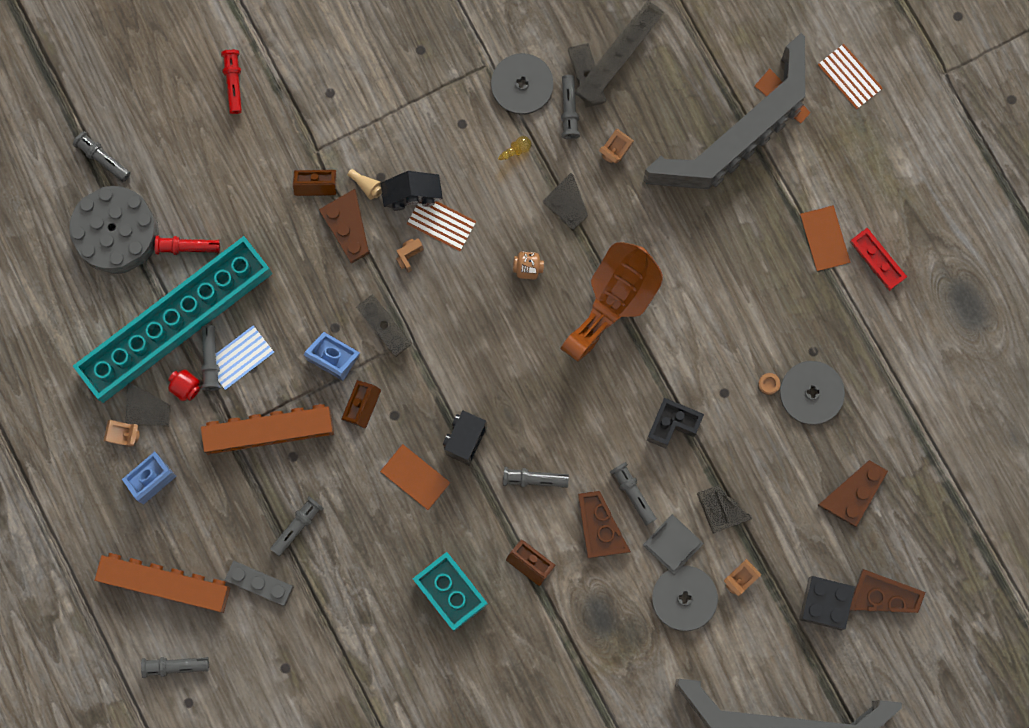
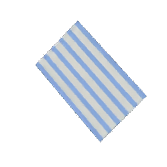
M254 326L250 327L216 353V364L220 368L218 381L225 390L274 353Z

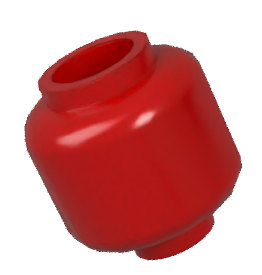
M188 370L175 371L168 379L170 382L168 386L169 392L181 401H191L201 389L199 387V379Z

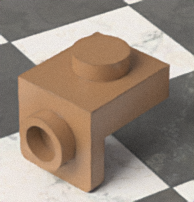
M616 129L599 151L603 154L602 157L606 161L617 163L624 157L634 140L619 129Z
M419 238L406 241L402 245L403 247L397 250L398 257L396 261L400 268H406L408 273L412 269L407 259L424 250Z
M108 420L104 441L127 447L134 446V443H137L139 439L138 425Z
M746 559L724 582L731 593L740 596L761 574Z

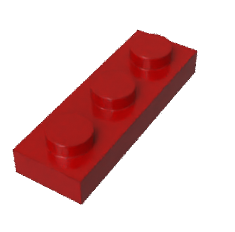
M868 228L850 240L852 246L889 291L907 278Z

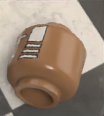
M521 251L518 256H514L513 273H516L518 278L535 280L539 273H543L544 261L540 260L538 253Z

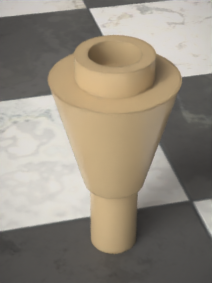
M353 169L348 172L347 175L357 182L358 186L370 200L378 198L382 194L380 181L360 175Z

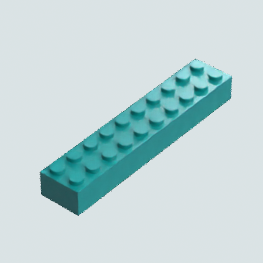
M243 236L73 365V368L96 398L104 403L273 273L245 236Z

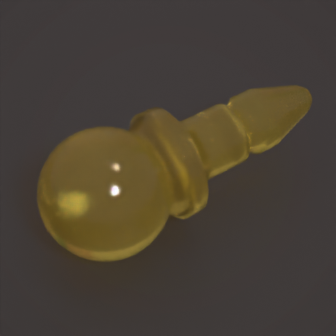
M526 136L518 137L515 142L511 143L510 148L501 153L498 159L506 160L513 155L519 156L529 151L531 140Z

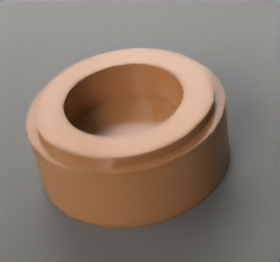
M773 373L764 374L758 382L759 390L765 395L775 394L780 388L778 376Z

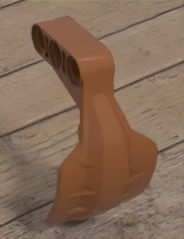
M625 242L614 243L609 248L591 279L596 299L590 316L577 330L568 336L560 348L577 362L594 348L603 331L621 317H636L643 314L663 282V274L646 249Z

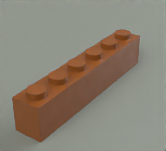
M325 404L312 406V409L309 410L294 408L291 409L290 413L284 414L283 411H274L270 413V416L262 417L261 414L250 415L249 419L246 420L230 418L227 420V423L219 424V421L207 422L206 426L201 427L204 452L210 455L334 435L331 409L329 406L325 407Z
M109 553L108 557L101 555L94 581L221 613L225 611L231 589L225 586V581L213 579V582L204 581L205 576L192 573V577L184 576V571L171 568V572L163 571V566L151 563L150 567L143 566L142 561L130 558L129 562L121 560L122 556Z

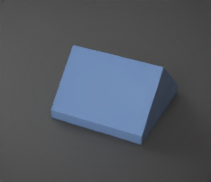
M323 332L305 351L304 356L307 361L344 381L360 352Z
M153 452L122 480L134 498L144 505L177 476L156 452Z

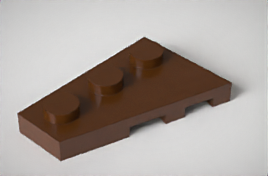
M356 189L319 209L351 264L369 254Z
M869 460L818 506L850 525L857 527L888 471Z
M594 491L578 494L587 558L631 553L601 492Z
M862 569L853 593L850 610L918 613L926 592Z

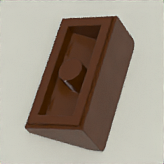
M294 170V195H336V170Z
M357 380L341 420L366 428L381 389L373 384Z
M522 539L506 558L509 564L538 586L544 582L556 566Z

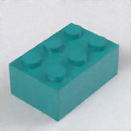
M448 552L444 553L413 578L454 632L488 605Z

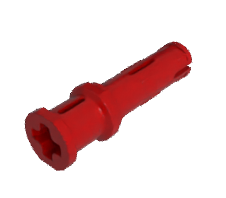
M235 49L221 52L224 60L222 72L226 76L230 114L242 113L239 86L241 68L238 64L240 52Z
M156 235L155 254L159 255L160 252L173 253L174 255L180 252L220 253V240L180 239L177 236L173 238H160V236Z

